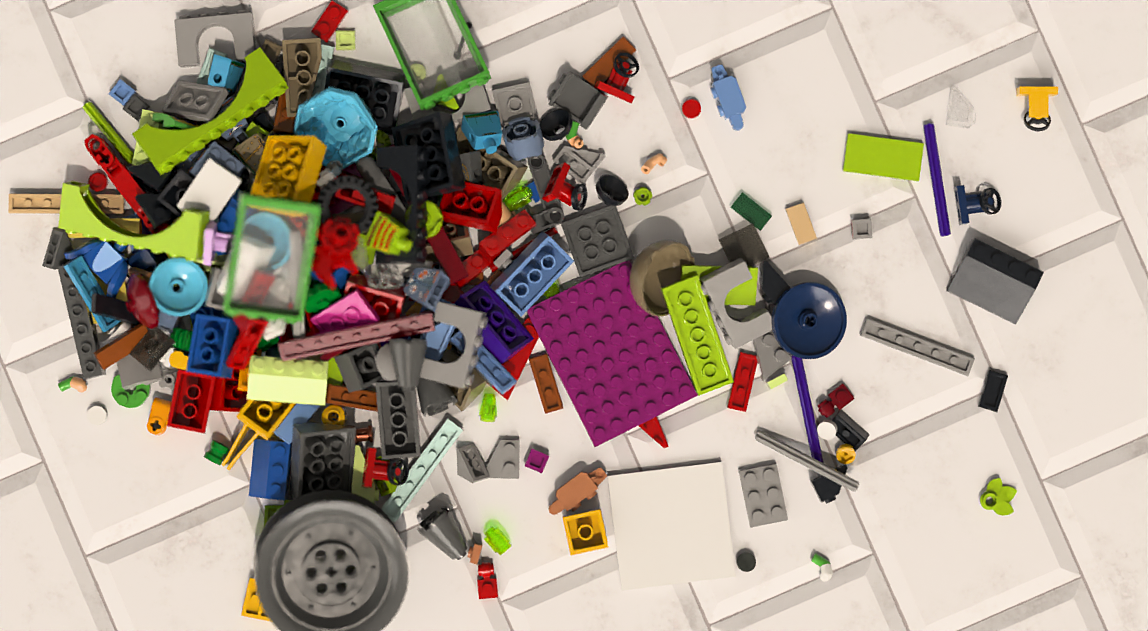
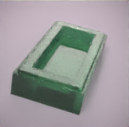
M741 193L730 207L759 231L762 230L772 217L771 214L744 193Z

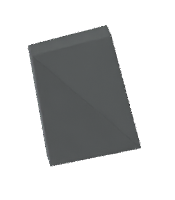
M52 230L43 267L56 270L58 266H62L70 261L66 260L64 253L74 249L66 233Z

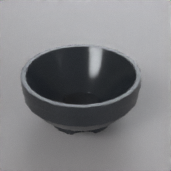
M558 109L551 111L540 122L542 135L549 141L562 140L569 134L573 121L566 110ZM564 128L561 133L556 134L557 130Z
M605 174L596 182L598 198L604 204L618 206L627 200L629 196L628 189L619 178Z

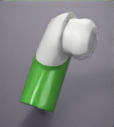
M815 553L811 561L820 566V579L828 581L833 575L831 563Z

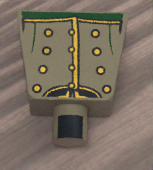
M273 130L266 137L261 132L256 133L231 150L255 176L267 137L278 136Z

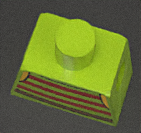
M377 211L363 245L398 255L401 250L408 252L412 247V242L406 239L409 230L390 214Z

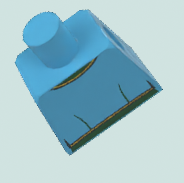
M214 54L208 85L226 88L227 91L234 93L246 64Z
M498 110L463 115L461 130L473 149H485L488 154L495 153L497 147L501 144L502 138Z

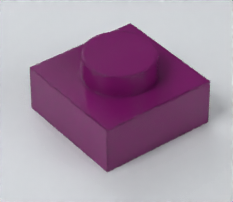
M531 449L525 467L543 473L549 455Z

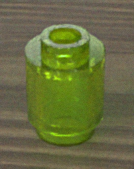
M521 185L510 192L504 199V202L510 211H518L532 201L533 193L528 186L524 187Z
M492 526L484 533L486 535L484 538L486 543L495 553L498 552L499 555H502L512 546L509 543L508 537L499 527L494 528Z

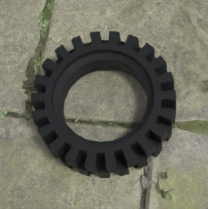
M340 176L332 179L323 187L317 199V203L321 206L319 218L322 224H326L328 220L335 221L329 211V201L332 195L339 189L352 188L362 194L366 204L365 212L361 219L352 223L357 225L358 231L361 234L372 225L377 214L378 204L375 192L370 185L357 177Z

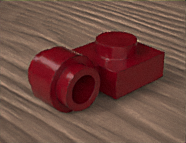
M842 383L828 394L831 401L825 399L817 405L818 411L827 418L835 412L834 406L841 410L855 398Z

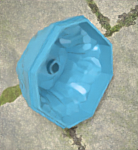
M333 87L327 88L298 106L294 127L296 136H315L327 146L322 166H326L331 161L338 160L343 165V169L355 163L361 157L372 153L377 124L372 117L370 109L362 98L356 93Z

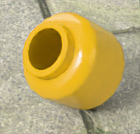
M340 405L327 406L322 412V422L324 424L345 425L347 421L346 410Z

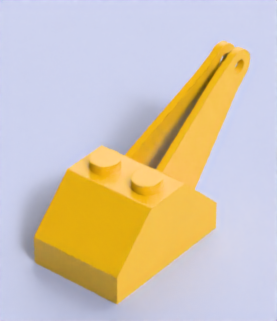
M249 400L237 414L236 418L242 421L244 426L223 461L222 466H225L234 455L250 428L256 434L227 467L228 470L235 465L240 456L259 435L265 440H269L296 403Z

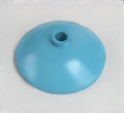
M173 258L162 262L156 267L151 275L149 288L159 310L171 316H185L195 312L203 304L208 284L204 272L196 263L187 261L184 258ZM174 284L179 285L178 291L173 289Z

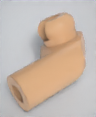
M658 153L645 162L641 167V171L644 174H649L656 164H659L661 167L664 166L667 158L663 154Z

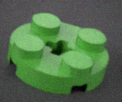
M118 374L113 379L111 392L114 400L119 405L126 408H136L145 403L149 397L151 385H137L136 390L130 395V392L122 388L120 375Z

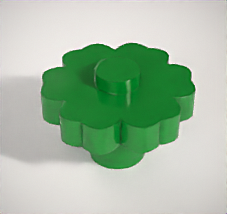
M318 279L312 281L307 290L304 309L307 313H317L341 298L340 290L337 286L331 290Z

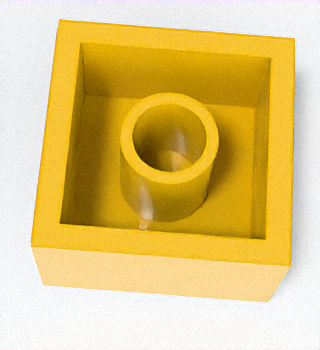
M600 509L563 516L570 555L608 548Z

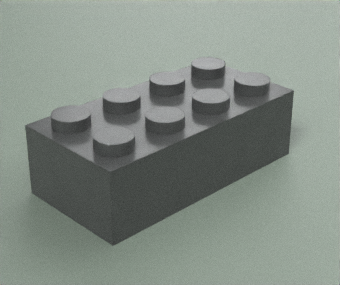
M380 380L376 382L382 460L421 457L416 387L414 391H402V387H398L397 381Z

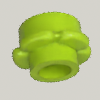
M647 187L636 189L633 194L635 202L638 205H648L652 198V192Z

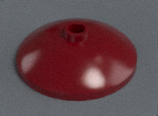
M134 273L128 280L126 307L145 327L154 329L158 326L159 317L153 294L145 279L139 273Z

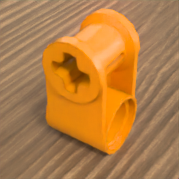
M158 397L154 398L147 423V429L150 433L161 435L166 431L172 401ZM158 422V424L161 425V428L156 429L155 431V428L152 426L153 423L157 424Z

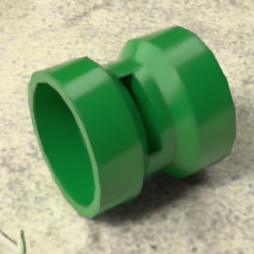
M212 440L209 451H206L203 457L217 465H221L224 454H227L230 448L218 441Z

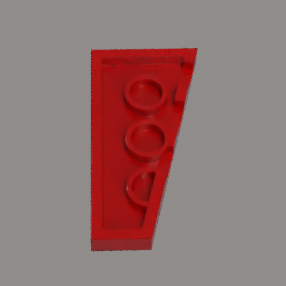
M529 318L522 325L534 339L511 359L502 364L517 381L539 339ZM514 385L502 395L494 386H492V388L496 390L501 396H503L507 401L515 387Z

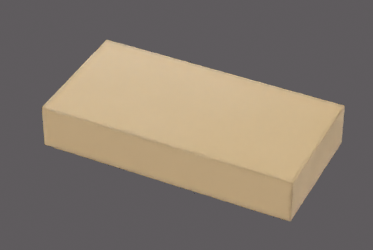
M804 203L785 209L798 245L817 239Z

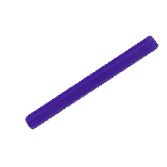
M933 123L925 124L923 128L940 236L944 237L949 236L951 231L935 127Z
M791 356L811 457L824 463L803 359Z

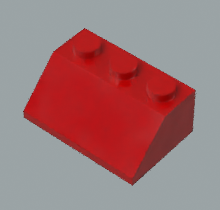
M465 182L466 188L443 195L439 208L445 222L494 233L497 232L502 217L501 189Z
M351 274L347 281L344 296L358 289L379 316V321L401 316L406 293L403 286L360 274L355 276Z
M178 369L167 422L168 427L205 434L216 382L215 376Z
M233 369L231 379L215 376L216 382L210 410L240 412L249 401L247 400V391L237 390L240 370Z

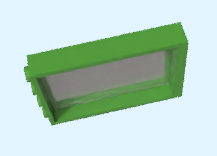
M384 0L373 5L421 110L432 109L437 103L441 101L447 102L454 95L467 93L472 87L476 85L482 86L491 79L487 66L455 0Z
M240 192L222 306L227 315L238 316V314H246V317L253 319L261 316L266 317V320L270 321L285 319V322L296 324L297 321L302 322L321 209L319 203Z

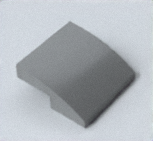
M155 344L143 345L117 362L123 389L126 390L140 384L149 385L163 380L160 362L155 360L157 354Z

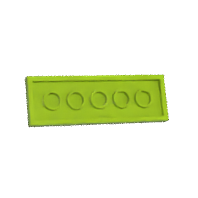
M695 274L660 289L695 391L700 396L731 384L734 381L705 295L700 287L698 275Z

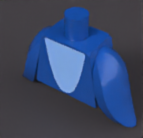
M97 238L64 253L66 260H74L78 256H82L87 266L106 284H109L107 296L116 299L128 273V265L126 263L128 258L122 252L129 244L118 245L116 242L113 244L111 241H101Z

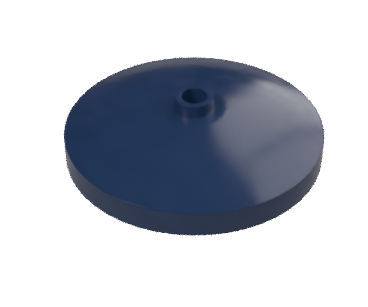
M814 282L796 284L779 297L773 309L772 330L775 339L787 353L798 358L817 359L829 354L839 345L846 331L847 315L845 306L838 294L823 284Z

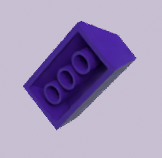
M486 281L481 282L461 295L455 302L457 306L487 313V325L481 335L483 337L482 345L501 365L534 339L499 296L489 287Z

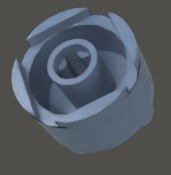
M519 117L511 120L506 129L505 126L503 127L502 135L506 149L514 161L542 154L544 139L538 120L535 119L533 121L530 120V117Z

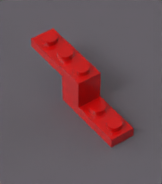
M321 165L319 174L324 171L326 166ZM342 171V173L337 176H353L360 178L364 181L362 177L345 171ZM343 188L336 192L335 197L366 207L365 200L359 191L352 188ZM372 188L377 197V211L391 215L397 196Z
M525 209L498 228L496 233L493 232L479 242V250L462 262L469 276L456 283L460 289L493 265L494 261L508 246L536 226V222Z
M256 270L240 302L262 305L275 279L274 274ZM246 314L233 316L232 319L241 330V333L225 363L228 368L245 371L269 323L265 317L258 316L257 319L246 317Z

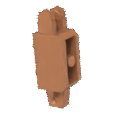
M599 467L588 474L587 472H580L557 490L556 497L558 499L549 506V513L556 515L564 509L567 512L570 509L574 512L582 506L580 503L585 498L590 500L597 494L595 491L598 489L597 486L607 477L604 470Z

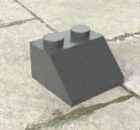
M377 343L358 346L334 357L349 393L362 390L383 379L374 359L375 354L380 350Z

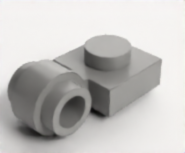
M335 160L326 165L324 171L319 174L321 178L316 182L320 188L342 173L343 165L341 162Z

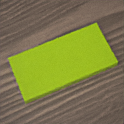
M848 133L843 172L919 182L924 143Z
M682 265L681 280L696 274L700 284H702L701 277L723 266ZM747 266L752 279L731 289L725 298L724 305H756L758 267ZM705 295L706 301H710L708 295Z

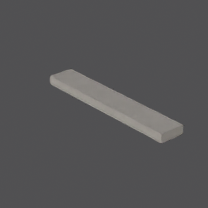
M866 318L860 334L864 338L965 376H969L975 358L869 318Z

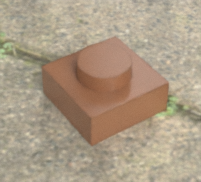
M475 543L474 547L470 546L467 556L471 558L470 563L478 564L483 545Z

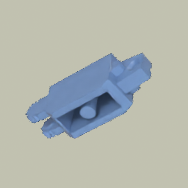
M721 64L711 68L714 82L710 90L713 98H717L719 102L717 110L720 117L724 116L725 120L729 119L733 130L740 131L744 125L741 114L744 113L746 104L736 78L728 76Z

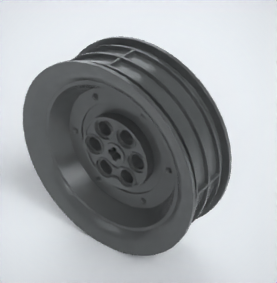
M321 490L304 494L289 501L266 523L255 547L253 570L258 598L265 614L279 631H382L396 616L407 592L409 582L408 559L397 529L381 508L370 500L351 492ZM338 549L345 550L342 556L335 555ZM324 550L326 553L323 557H317L315 555L316 552ZM348 565L355 566V569L352 572H347L345 570V568ZM333 566V572H328L329 567ZM309 567L316 568L313 574H308L306 570ZM339 582L346 583L342 589L337 588L336 585ZM319 583L326 584L323 590H319L316 587Z

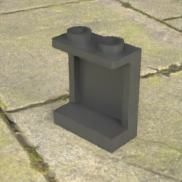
M571 71L568 74L564 73L558 81L561 85L557 91L553 89L548 99L550 102L548 105L556 109L566 110L574 121L581 124L580 126L587 130L609 96Z

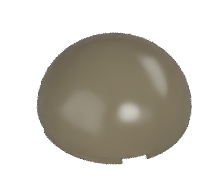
M659 241L646 247L636 257L630 271V289L636 303L647 313L655 316L669 315L660 288L681 280L682 265H695L694 257L691 256L687 246L676 241Z

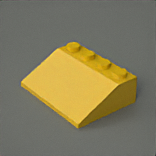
M268 136L250 194L311 202L327 146L315 136ZM248 206L287 216H307L304 213Z

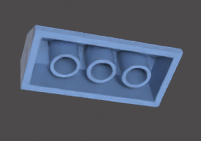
M542 231L489 287L522 317L574 260L549 235Z

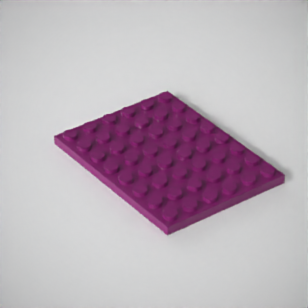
M629 260L530 307L526 311L594 447L698 396L658 316L647 313L634 300L629 282L632 267Z

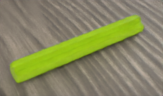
M89 101L84 104V111L126 162L131 165L134 153L92 102Z

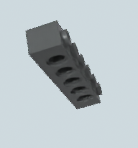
M65 265L58 266L83 379L104 376L106 371L101 368L94 355V352L100 349L95 324L92 321L91 311L65 270Z

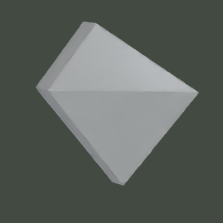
M474 444L460 447L456 450L457 475L471 483L490 477Z

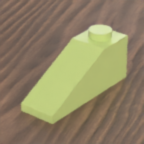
M355 445L351 493L360 495L375 504V501H379L380 489H376L377 485L374 479L372 480L371 488H362L365 455L361 445Z

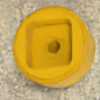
M849 444L840 445L836 450L837 460L842 464L853 462L856 457L853 446Z

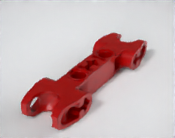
M94 134L84 140L86 149L97 164L106 172L108 178L135 213L144 221L152 234H157L170 228L171 224L167 222L154 229L135 199L137 194H147L131 175L127 167L120 161L119 157L104 139ZM99 141V148L94 150V144Z
M309 214L306 217L284 215L294 230L301 232V239L304 242ZM319 227L317 228L315 242L320 241V236L323 234ZM322 244L314 246L313 255L315 257L312 258L311 269L317 278L331 290L336 288V283L332 277V272L340 267L346 268L354 276L359 273L351 254L345 253L342 257L332 256L329 249L325 250L322 248Z

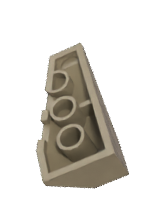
M321 38L282 40L284 80L288 86V89L285 91L287 117H297L298 106L312 97L322 59Z
M461 127L458 128L455 135L459 155L480 150L482 185L501 189L503 199L520 183L528 166L520 161H514L508 153L499 148L493 154H488L485 149H473L462 132Z
M446 348L439 361L453 363L461 357ZM474 368L472 373L474 374V380L472 385H469V388L463 389L448 385L457 396L458 402L455 405L461 412L476 399L487 383Z

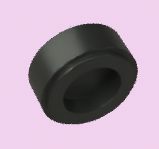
M744 552L738 556L736 563L741 571L750 572L756 566V559L751 553Z

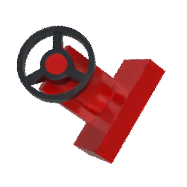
M618 54L613 60V68L607 82L603 83L597 80L594 87L632 104L634 96L625 93L624 89L629 78L634 77L639 71L638 61L631 54ZM621 56L630 58L634 62V64H630V62L622 60ZM636 67L635 73L632 74V70L630 69Z
M564 162L554 168L542 199L550 202L557 198L568 206L572 205L574 210L581 211L587 202V188L584 184H577L573 187L565 181L570 165ZM581 186L583 191H578V188Z
M366 449L362 488H371L373 479L390 481L393 485H402L406 482L409 468L405 460L401 458L393 459L390 462L375 460L376 449ZM404 465L405 474L403 480L401 481V468Z

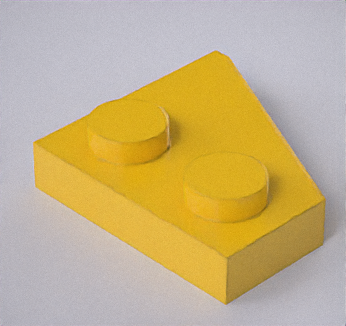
M249 577L241 616L270 621L259 601L255 578Z

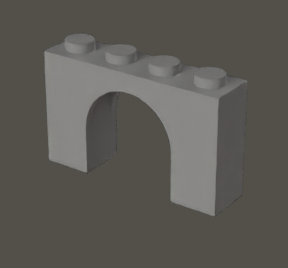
M238 10L236 14L218 12L217 16H210L207 13L199 14L197 18L184 15L174 20L178 65L181 68L200 66L199 39L204 31L214 26H221L231 31L234 38L237 62H246L244 57L256 50L253 15L251 12L248 13V10Z
M477 65L458 71L461 81L479 74ZM419 84L418 86L422 92V95L424 98H426L423 85ZM476 85L465 93V101L462 107L457 112L451 114L453 124L459 122L461 125L463 115L491 111L483 85ZM411 87L404 89L413 120L435 113L433 109L421 110Z
M741 257L700 278L702 282L700 287L704 295H708L710 299L707 303L711 311H715L718 316L716 322L720 329L724 328L726 334L723 336L727 344H731L735 349L772 331V318L765 307L743 318L731 317L725 311L724 303L729 291L752 279L749 269Z
M438 302L433 321L457 327L465 337L466 347L461 358L453 363L424 358L420 377L463 389L469 388V385L471 386L474 380V374L472 373L473 368L478 363L479 357L477 352L483 342L481 335L487 325V313L445 302Z

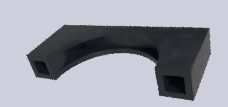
M410 145L377 148V167L395 171L404 179L409 188L411 211L405 227L409 230L406 239L412 242V247L408 252L401 250L398 255L376 250V264L426 263V219L428 216L426 209V200L428 198L426 190L428 179L427 147Z

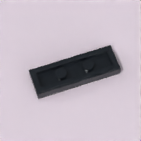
M98 293L92 294L91 313L136 326L140 324L133 313L128 311L126 301Z

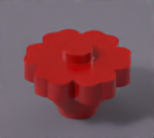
M337 217L335 221L328 220L322 226L321 231L323 234L320 236V242L322 243V248L325 250L329 249L332 256L342 257L345 253L352 254L358 247L357 239L360 237V232L357 225L350 224L348 218Z

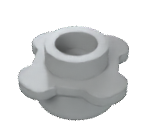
M167 369L162 370L163 380L159 381V386L161 388L169 387L171 390H174L177 371L169 372Z

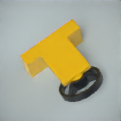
M1020 86L1017 88V96H1029V111L1024 116V124L1028 129L1040 132L1049 128L1051 117L1048 114V96L1058 95V87ZM1029 115V118L1032 119L1027 122L1026 117ZM1042 123L1046 126L1038 128L1031 126V124L1039 125Z

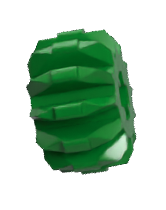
M174 328L170 336V345L190 351L193 331Z

